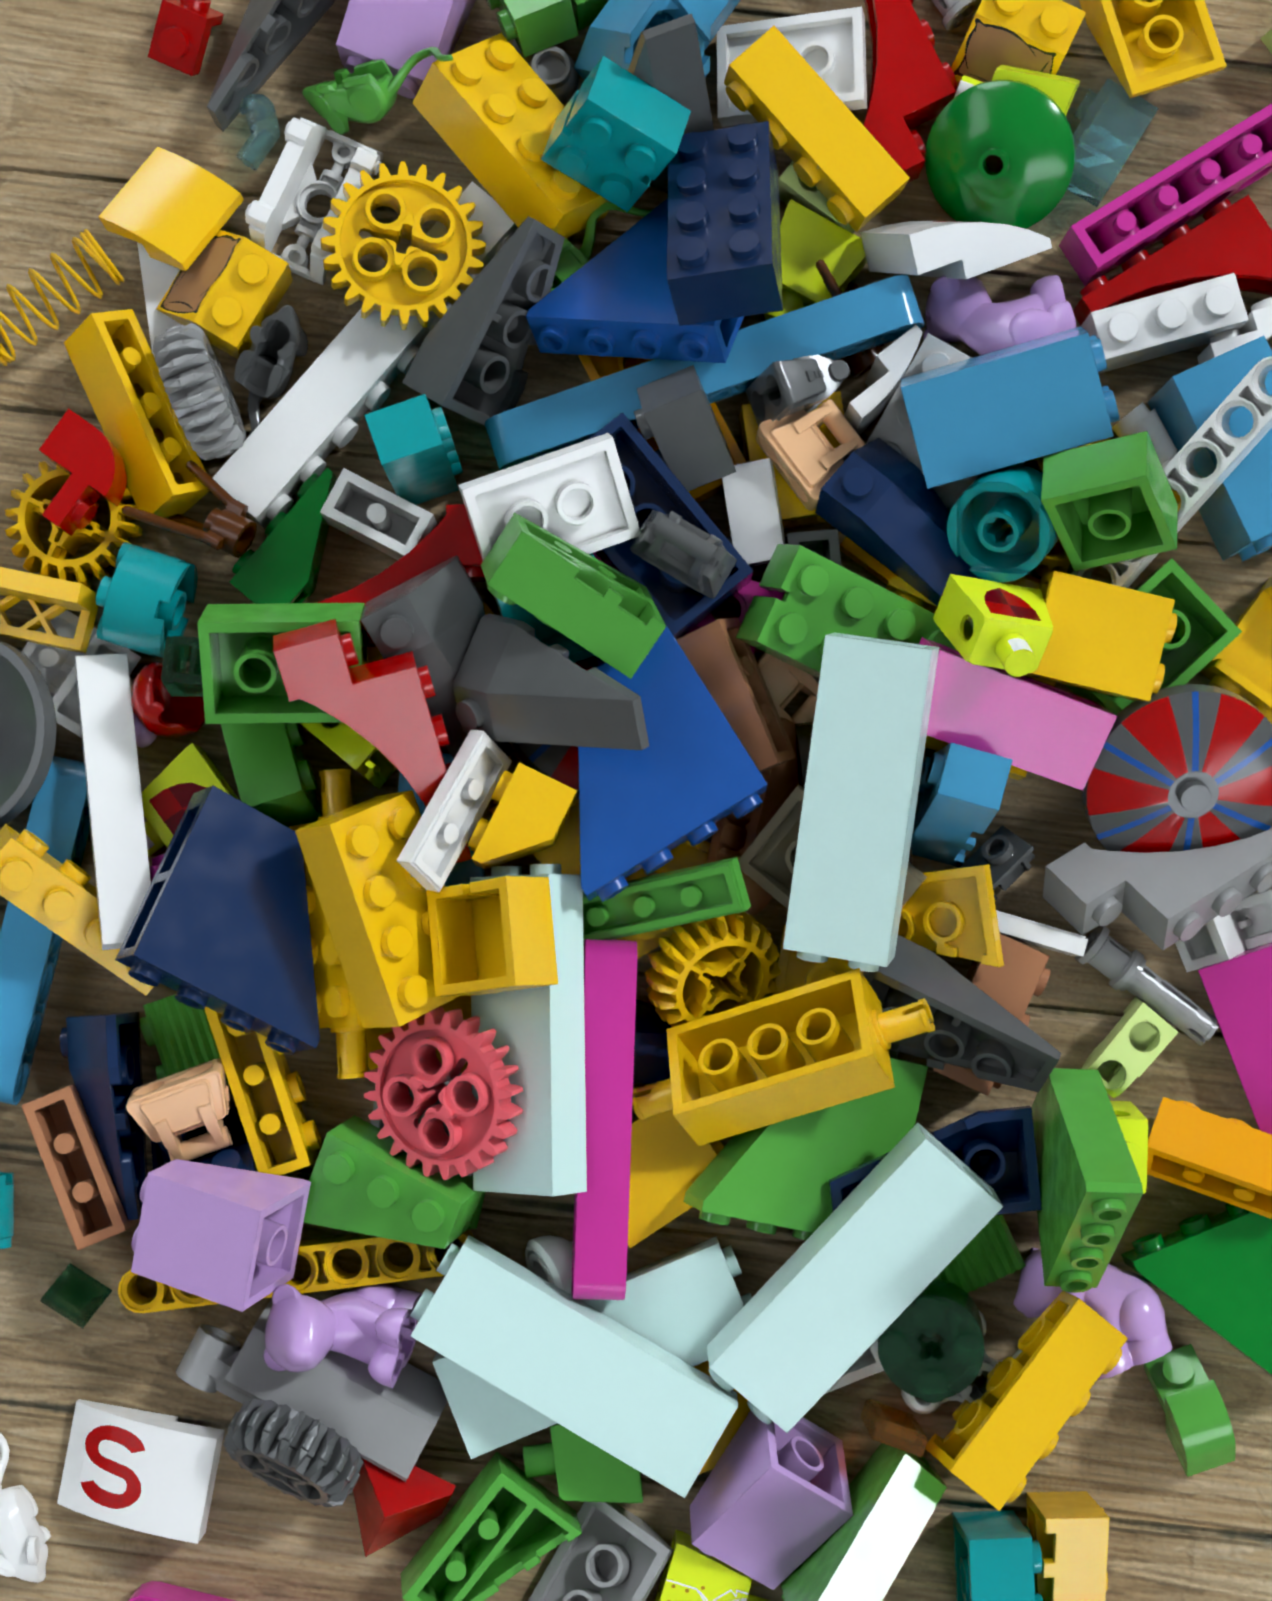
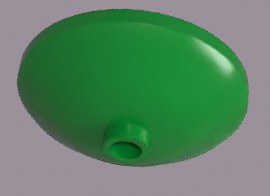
M987 81L972 86L960 93L938 115L926 145V174L936 200L955 221L1007 224L1026 229L1045 218L1057 206L1067 191L1075 166L1073 133L1060 107L1041 90L1019 81ZM997 155L1001 158L1003 162L1001 171L992 172L987 168L986 159L988 156Z

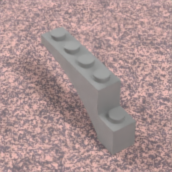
M1272 829L1218 846L1174 852L1139 853L1092 849L1084 842L1046 865L1043 898L1081 935L1088 933L1099 925H1109L1122 912L1160 949L1165 950L1179 940L1187 941L1191 939L1204 924L1218 915L1220 917L1229 915L1238 907L1243 899L1254 892L1262 893L1272 887Z

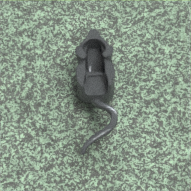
M284 305L277 312L266 317L262 321L261 326H253L251 328L250 338L252 343L250 348L240 354L235 366L234 380L249 390L247 411L251 425L250 434L260 424V402L263 397L272 399L282 395L290 382L295 356H306L308 351L307 334L301 328L300 320L294 308L290 305Z

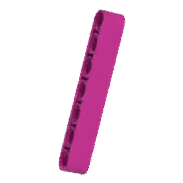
M584 940L587 1192L574 1194L572 1299L625 1300L637 941Z

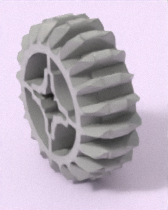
M194 323L185 326L178 325L167 329L166 333L155 337L153 352L165 392L177 416L179 425H181L185 433L186 439L190 441L192 449L203 460L221 459L234 454V451L243 446V442L246 440V431L243 426L244 422L241 418L240 410L234 398V393L231 390L228 378L224 373L214 347L211 345L208 336L205 335L204 330Z

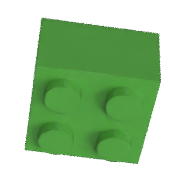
M1148 431L1044 456L1041 502L1074 571L1177 549L1178 504Z

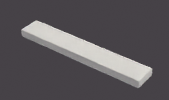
M127 653L75 656V671L102 950L120 949L151 885Z

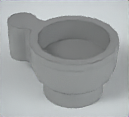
M514 40V48L563 105L569 102L578 90L579 75L574 69L575 62L570 55L562 49L552 46L524 58Z

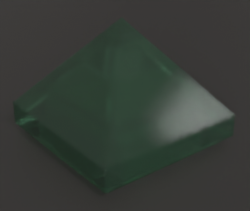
M70 1263L42 1296L40 1302L84 1329L110 1296L112 1290Z

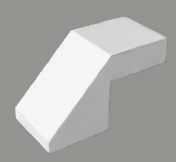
M1272 888L1262 893H1253L1243 899L1232 913L1225 917L1218 915L1204 924L1191 939L1177 941L1175 944L1186 972L1230 960L1248 949L1272 943Z

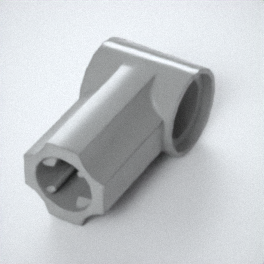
M200 1324L176 1369L177 1376L199 1390L210 1393L219 1391L241 1404L253 1399L224 1383V1379L241 1350V1343L235 1337L217 1327Z

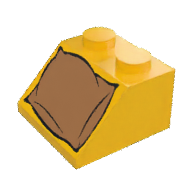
M982 0L951 66L957 86H959L964 75L981 82L991 81L996 68L1000 65L1056 75L1086 12L1062 0Z
M219 230L187 271L180 269L156 310L184 326L191 323L198 325L204 330L212 345L238 359L244 350H249L252 343L250 338L251 328L253 326H261L262 321L273 314L292 283L293 278L289 263L246 237Z

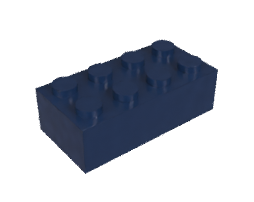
M769 121L739 124L734 127L705 132L686 133L682 136L677 154L668 164L667 281L680 326L783 311L779 177Z
M622 412L589 439L605 433H609L613 437L639 528L647 520L652 510L662 512L665 515L673 511L682 516L683 520L707 534H712L721 539L726 550L737 559L718 594L712 599L631 552L630 546L635 538L595 552L603 563L647 587L665 625H667L674 638L678 639L750 583L753 570Z

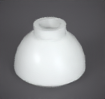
M540 1236L529 1240L525 1250L528 1270L571 1295L573 1241L570 1242L559 1236Z

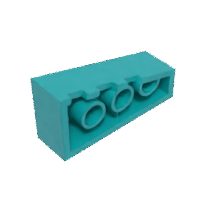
M426 394L364 415L381 465L397 496L417 505L459 490L454 476L463 473L447 421L442 407L431 410Z

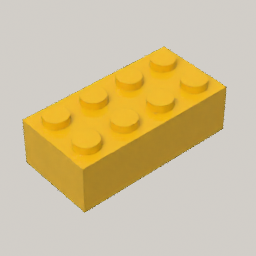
M499 33L451 54L453 56L452 61L443 62L437 60L433 62L412 104L519 228L529 216L565 237V239L585 229L589 216L602 204L610 201L541 160L556 118L565 106L517 52L514 46L507 41L505 36ZM609 210L603 213L597 219V222L604 219Z
M413 790L373 797L295 830L363 1028L401 1027L459 997H435L427 891L396 861L421 818Z

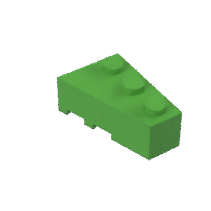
M515 512L481 564L488 585L487 589L492 595L506 604H518L533 614L543 624L556 629L630 679L666 628L646 586Z
M299 723L221 724L240 800L288 828L289 826L318 821V817H321L322 813L314 789H317V783L308 760H304L300 748L301 745L305 744Z
M355 1115L328 1131L309 1179L311 1185L303 1223L445 1249L469 1229L483 1191H473L472 1177L468 1175L461 1177L458 1174L443 1180L440 1172L425 1177L423 1175L422 1163L409 1168L406 1166L407 1152L404 1151L392 1156L390 1150L394 1139L391 1136L378 1139L377 1135L381 1129Z
M496 1452L400 1573L402 1599L405 1601L486 1600L499 1591V1586L524 1568L528 1571L541 1562L540 1557L565 1540L569 1543L581 1535L582 1530L576 1510L560 1500L532 1477L526 1478L523 1470L499 1452Z

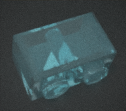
M1109 78L1098 94L1089 90L1074 114V117L1081 122L1073 134L1075 166L1067 190L1098 207L1159 108L1139 96L1130 99L1125 89Z

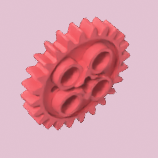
M440 1006L401 1027H392L393 1031L380 1035L378 1039L383 1048L369 1054V1057L378 1065V1068L364 1072L365 1078L376 1083L374 1090L364 1094L365 1099L376 1101L378 1109L368 1115L369 1120L382 1119L385 1125L379 1131L378 1139L391 1136L394 1139L390 1150L392 1156L405 1151L407 1152L406 1166L411 1168L422 1163L423 1175L425 1177L440 1172L443 1180L458 1174L461 1177H465L478 1171V1169L480 1170L492 1164L494 1156L508 1149L504 1139L515 1135L518 1131L508 1119L523 1113L521 1107L511 1102L512 1096L523 1092V1087L510 1084L509 1076L519 1070L518 1065H504L502 1061L510 1049L509 1046H501L495 1049L492 1042L497 1031L493 1028L479 1033L480 1017L474 1016L463 1021L462 1009L459 1008L445 1012L443 1007ZM436 1048L441 1054L442 1064L437 1058ZM467 1061V1068L460 1076H458L461 1073V1069L464 1067L465 1062ZM451 1080L449 1084L446 1086L444 1082ZM472 1085L477 1090L478 1100L474 1097L472 1093ZM408 1086L412 1090L414 1100L409 1094ZM439 1099L441 1103L433 1106ZM424 1110H426V1112L423 1114L424 1117L421 1119L420 1123H418L419 1117L424 1112ZM443 1122L448 1127L450 1134L449 1136L444 1130Z

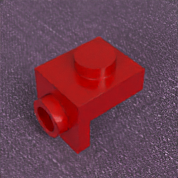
M162 0L148 57L190 76L198 75L201 70L211 29L213 26L222 24L224 14L210 8V0Z

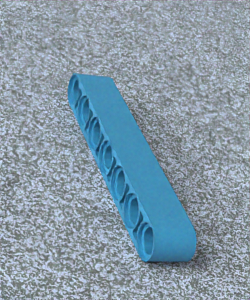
M53 755L48 775L33 799L26 830L44 841L49 846V850L46 853L63 864L68 859L81 867L90 831L84 762ZM9 901L0 931V1102L17 1105L22 1099L27 1086L63 938Z

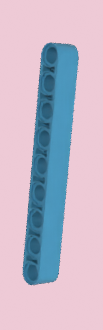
M897 275L740 329L726 363L654 359L501 412L487 419L485 427L500 471L588 440L622 412L634 427L638 429L639 426L634 411L642 407L637 388L691 365H694L711 404L746 392V388L775 361L792 360L808 355H819L832 360H838L896 340L915 325L921 329L925 323L909 276Z

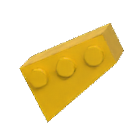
M1087 1491L1026 1492L1027 1526L1030 1529L1032 1540L1039 1541L1042 1553V1573L1034 1574L1035 1594H1041L1043 1601H1105L1108 1590L1107 1560L1110 1518L1104 1512V1509L1096 1503Z

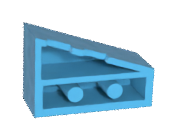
M952 742L934 752L931 756L926 757L922 764L911 840V854L960 868L964 863L966 850L972 851L975 847L976 838L970 837L972 832L983 834L1000 809L1012 759Z

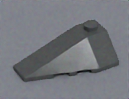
M250 0L207 105L218 128L224 132L336 0Z
M692 14L642 31L628 71L691 111L684 134L714 130L696 24ZM668 165L654 181L651 179L649 187L668 193Z
M528 216L426 335L402 383L422 395L426 394L427 398L484 426L485 421L490 417L515 408L525 389L529 374L522 370L528 345L537 344L526 315L532 306L550 293L565 237Z
M457 555L367 601L361 616V622L383 659L413 651L417 668L425 665L428 666L436 696L427 698V703L431 716L442 714L450 742L445 747L453 758H455L468 733L463 732L456 715L457 703L452 684L482 616H485L483 600ZM494 741L508 757L511 756L510 742Z
M490 613L481 617L452 684L457 703L456 715L463 732L469 733L470 730H482L493 741L627 750H643L649 747L641 697L596 667L588 671L569 660L568 649L558 643L550 647L535 638V628L524 621Z
M900 935L897 938L895 957L887 967L880 966L877 972H862L881 1001L882 1012L918 1002V1000L925 998L933 1015L935 1031L891 1043V1049H889L890 1058L897 1059L900 1052L927 1059V1066L943 1070L946 1063L972 1069V1072L979 1079L1035 1092L1041 1090L1060 1059L1061 1052L934 952Z

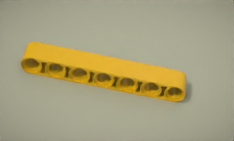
M468 1229L458 1239L464 1244L468 1235L473 1237V1234ZM360 1233L301 1240L298 1255L305 1257L309 1261L311 1275L306 1279L293 1277V1279L285 1284L294 1286L301 1294L440 1277L444 1275L436 1270L443 1257L440 1255L438 1248ZM395 1242H402L408 1245L413 1253V1262L405 1267L394 1265L387 1255L388 1246ZM348 1248L357 1251L362 1259V1269L356 1273H348L342 1270L337 1261L339 1250ZM131 1269L122 1276L118 1286L120 1302L126 1309L134 1313H151L218 1304L157 1281L156 1296L154 1298H146L137 1290L136 1279L138 1275L132 1273ZM273 1292L264 1298H272Z

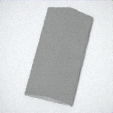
M271 1298L248 1335L224 1379V1383L253 1399L272 1400L279 1405L287 1404L291 1409L299 1412L303 1411L313 1419H320L322 1424L335 1429L338 1435L347 1438L350 1444L357 1448L361 1458L406 1482L447 1403L440 1380L407 1363L401 1369L394 1387L390 1388L372 1379L368 1371V1364L333 1351H329L324 1359L309 1371L297 1373L287 1370L280 1372L272 1370L267 1366L263 1357L264 1350L266 1349L265 1328L273 1305Z
M584 1502L577 1514L582 1534L569 1543L565 1540L559 1545L528 1600L645 1601L674 1550L644 1520L619 1505L610 1502Z

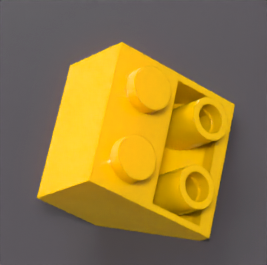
M520 762L514 773L505 770L491 797L494 800L493 804L498 805L491 820L488 821L481 818L468 843V847L474 852L471 859L475 865L486 870L493 866H498L553 847L577 800V790Z

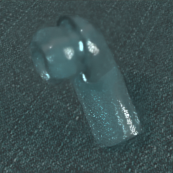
M248 94L240 103V112L246 115L251 135L236 156L242 163L256 171L279 139L281 131L275 106L271 100L263 94Z

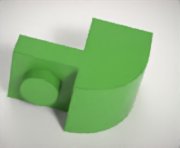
M1192 1344L1177 1348L1162 1357L1144 1363V1371L1165 1413L1166 1433L1186 1476L1190 1477L1235 1461V1437L1225 1404L1214 1379H1208Z

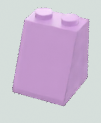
M349 0L336 42L342 65L350 73H353L354 67L358 64L384 59L394 77L413 54L425 48L437 47L442 54L451 55L475 0ZM429 56L418 62L407 75L397 94L414 99L432 63L437 61L434 56Z
M175 1159L148 1172L140 1190V1200L143 1204L139 1226L136 1228L131 1242V1247L134 1251L131 1272L243 1312L272 1293L277 1286L293 1279L311 1182L300 1178Z
M750 1410L690 1504L692 1545L704 1554L717 1558L774 1590L853 1516L842 1440L804 1417L786 1433L773 1421L769 1425L763 1423Z

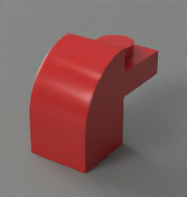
M68 408L39 448V451L70 474L42 516L72 536L77 528L83 529L91 522L97 512L98 505L96 502L100 496L118 507L126 489L127 474L125 463L117 448L95 426Z

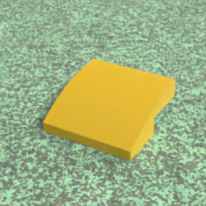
M157 147L98 217L107 231L141 243L150 258L187 271L242 204L244 198L240 192L204 168L177 154Z

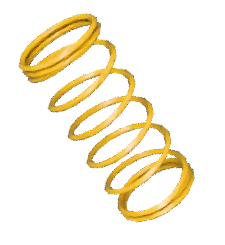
M88 229L80 232V237L84 242L77 237H72V244L97 292L56 253H50L51 262L66 287L76 309L37 271L32 268L28 269L29 277L48 309L54 324L46 319L14 286L6 284L7 292L23 318L33 341L20 331L1 311L0 318L30 345L36 346L38 339L16 296L48 327L58 330L60 326L56 314L36 278L71 312L78 315L81 314L80 304L57 261L90 294L97 299H102L103 297L99 283L78 245L109 274L116 285L120 286V282L124 283L123 276ZM0 323V333L11 353L10 356L0 342V363L3 366H8V363L16 360V353Z

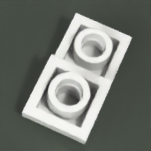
M1272 297L1253 304L1250 307L1251 312L1248 314L1249 320L1240 329H1230L1209 339L1210 344L1197 357L1199 364L1263 335L1268 341L1272 337Z

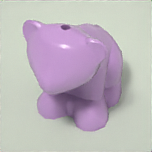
M1058 275L1045 276L1034 282L1028 296L1000 303H992L982 281L976 277L965 280L941 276L932 284L927 298L924 340L929 333L946 343L962 341L974 352L984 355L1076 328V320L1071 304L1065 300L1063 285Z
M1031 1247V1254L1024 1261L1026 1266L1021 1269L1018 1290L1013 1304L1025 1317L1037 1318L1063 1290L1061 1287L1044 1286L1041 1249ZM1108 1264L1097 1288H1091L1078 1293L1068 1292L1080 1298L1128 1338L1121 1347L1122 1356L1117 1365L1107 1374H1101L1098 1380L1113 1377L1133 1366L1153 1361L1172 1350L1173 1347L1166 1328L1165 1311L1160 1298L1148 1282L1136 1273Z
M384 1283L360 1286L318 1301L312 1297L302 1295L292 1285L281 1284L275 1288L272 1294L273 1305L265 1328L266 1349L263 1354L264 1361L269 1368L275 1371L305 1372L315 1368L329 1351H333L368 1364V1371L372 1379L384 1386L393 1388L401 1369L406 1366L416 1343V1339L412 1338L411 1334L418 1321L410 1317L422 1293Z

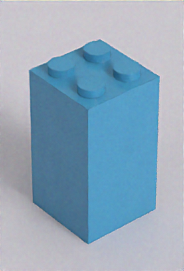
M1079 326L902 378L900 388L927 489L1114 437L1111 423L1120 421L1113 390H1109L1108 385L1101 386L1098 372L1106 370L1107 364L1100 338L1097 339L1096 335L1089 336V333Z
M1264 335L1172 376L1147 402L1151 411L1155 408L1177 448V452L1189 441L1248 372L1263 358L1272 356V350ZM1272 370L1268 372L1265 378L1266 390L1271 395ZM1245 407L1238 408L1232 413L1229 418V428L1235 436L1243 437L1250 432L1254 421L1252 413ZM1272 428L1198 509L1223 561L1239 554L1242 562L1272 547ZM1207 447L1197 452L1194 457L1193 465L1198 475L1208 477L1216 469V455Z

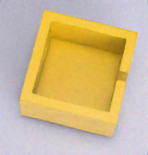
M503 876L470 882V884L442 887L440 892L426 890L435 997L485 995L558 984L549 877Z

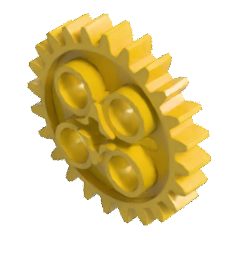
M405 161L400 162L397 175H390L385 164L380 163L379 178L375 180L364 170L360 171L361 188L357 189L352 184L345 182L343 184V193L347 202L335 198L331 200V210L339 218L324 217L323 229L333 235L321 238V250L334 253L323 259V267L326 271H339L331 279V287L333 290L344 287L349 288L344 297V304L346 306L352 305L358 300L363 302L361 318L366 319L374 310L381 312L380 324L382 327L387 325L393 315L398 316L402 330L407 329L409 316H416L420 325L426 328L428 312L433 311L441 319L447 312L445 303L449 302L453 305L461 296L459 289L465 291L474 279L468 274H479L483 269L484 263L472 257L485 253L486 242L472 239L482 233L483 222L468 221L474 214L476 205L474 202L458 204L463 188L459 185L447 192L444 189L445 173L439 174L433 182L427 180V168L424 164L420 166L416 176L408 174ZM387 206L394 209L399 217L394 222L385 224L376 221L372 216V212L378 207ZM430 220L439 221L446 227L448 232L443 237L431 238L422 231L421 225ZM361 231H367L373 237H368L364 239L360 237L359 233ZM401 238L410 240V247L407 248L406 254L396 251ZM443 253L447 256V259L441 261L432 254ZM377 254L385 260L386 266L380 271L369 272L360 266L359 260L364 255ZM425 268L431 271L435 281L428 286H418L409 279L408 274L413 269Z

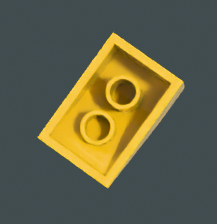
M1079 0L1082 10L1086 12L1084 17L1089 30L1130 99L1224 70L1227 66L1205 0Z

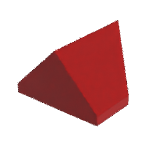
M362 1458L364 1463L359 1472L360 1477L353 1489L365 1557L440 1516L449 1502L456 1485L416 1466L413 1467L405 1482Z

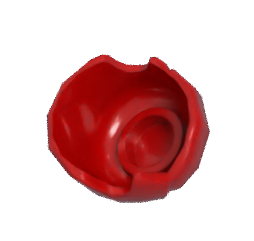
M150 663L144 666L133 681L131 692L134 713L139 722L148 731L157 736L169 738L197 732L205 723L203 690L199 683L184 681L179 677L178 672L181 670V666L178 664Z

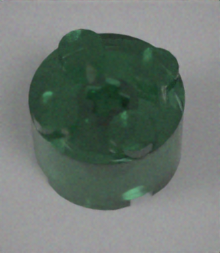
M939 1279L932 1281L878 1338V1355L881 1365L890 1380L904 1392L930 1403L941 1402L945 1398L954 1396L966 1389L978 1375L984 1360V1333L979 1309L967 1292L949 1281ZM922 1334L929 1338L939 1334L940 1341L937 1343L934 1341L926 1343L922 1341Z

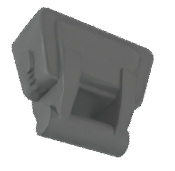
M808 355L792 360L771 363L746 388V394L758 427L761 422L768 419L780 421L782 418L801 410H805L807 413L815 410L847 378L850 371L848 364L843 360L835 361L819 355Z
M652 510L640 528L641 533L639 537H636L630 546L631 552L712 599L716 597L737 562V559L723 546L721 539L712 534H707L683 520L682 516L673 511L665 515L662 512Z

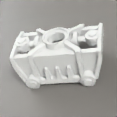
M293 117L287 123L284 130L287 143L260 200H254L248 205L245 212V220L247 224H250L249 233L251 241L269 252H272L281 231L297 224L294 231L299 236L297 243L288 245L278 257L289 263L292 273L324 285L327 271L324 270L323 259L334 253L321 250V238L333 234L323 229L324 217L316 218L308 214L307 204L312 197L321 194L327 195L331 199L335 198L347 202L343 193V184L347 182L360 189V171L364 170L371 178L377 175L379 164L383 160V153L332 130H327L326 127L302 117L300 120ZM326 139L333 143L331 152L335 163L331 170L324 169L317 181L313 163ZM349 168L345 178L341 176L343 170ZM331 208L327 216H325L339 218L337 215L334 214ZM309 242H312L309 270L307 269L309 259L305 250Z

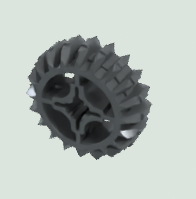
M262 1399L245 1401L239 1412L234 1414L228 1426V1433L223 1445L231 1459L238 1462L240 1468L251 1472L253 1477L261 1479L268 1486H273L284 1494L292 1495L300 1501L306 1500L315 1506L323 1505L324 1507L343 1505L348 1494L351 1495L360 1477L359 1472L364 1462L357 1448L352 1446L347 1438L338 1435L335 1429L322 1424L320 1419H313L303 1411L299 1412L291 1409L287 1404L279 1405L272 1400L264 1401Z

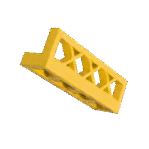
M0 567V596H5V598L0 600V636L86 654L99 608L96 605L97 593L82 583ZM21 600L29 601L37 616L21 627L12 626L5 611ZM41 604L51 607L44 611ZM66 610L81 612L73 639L58 636L50 622ZM43 626L46 633L38 632L35 630Z

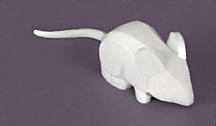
M0 1433V1575L40 1583L46 1577L48 1546L45 1542L51 1537L50 1531L44 1526H39L35 1518L38 1514L37 1504L32 1494L23 1485L2 1489L1 1483L9 1460L10 1449L7 1440Z

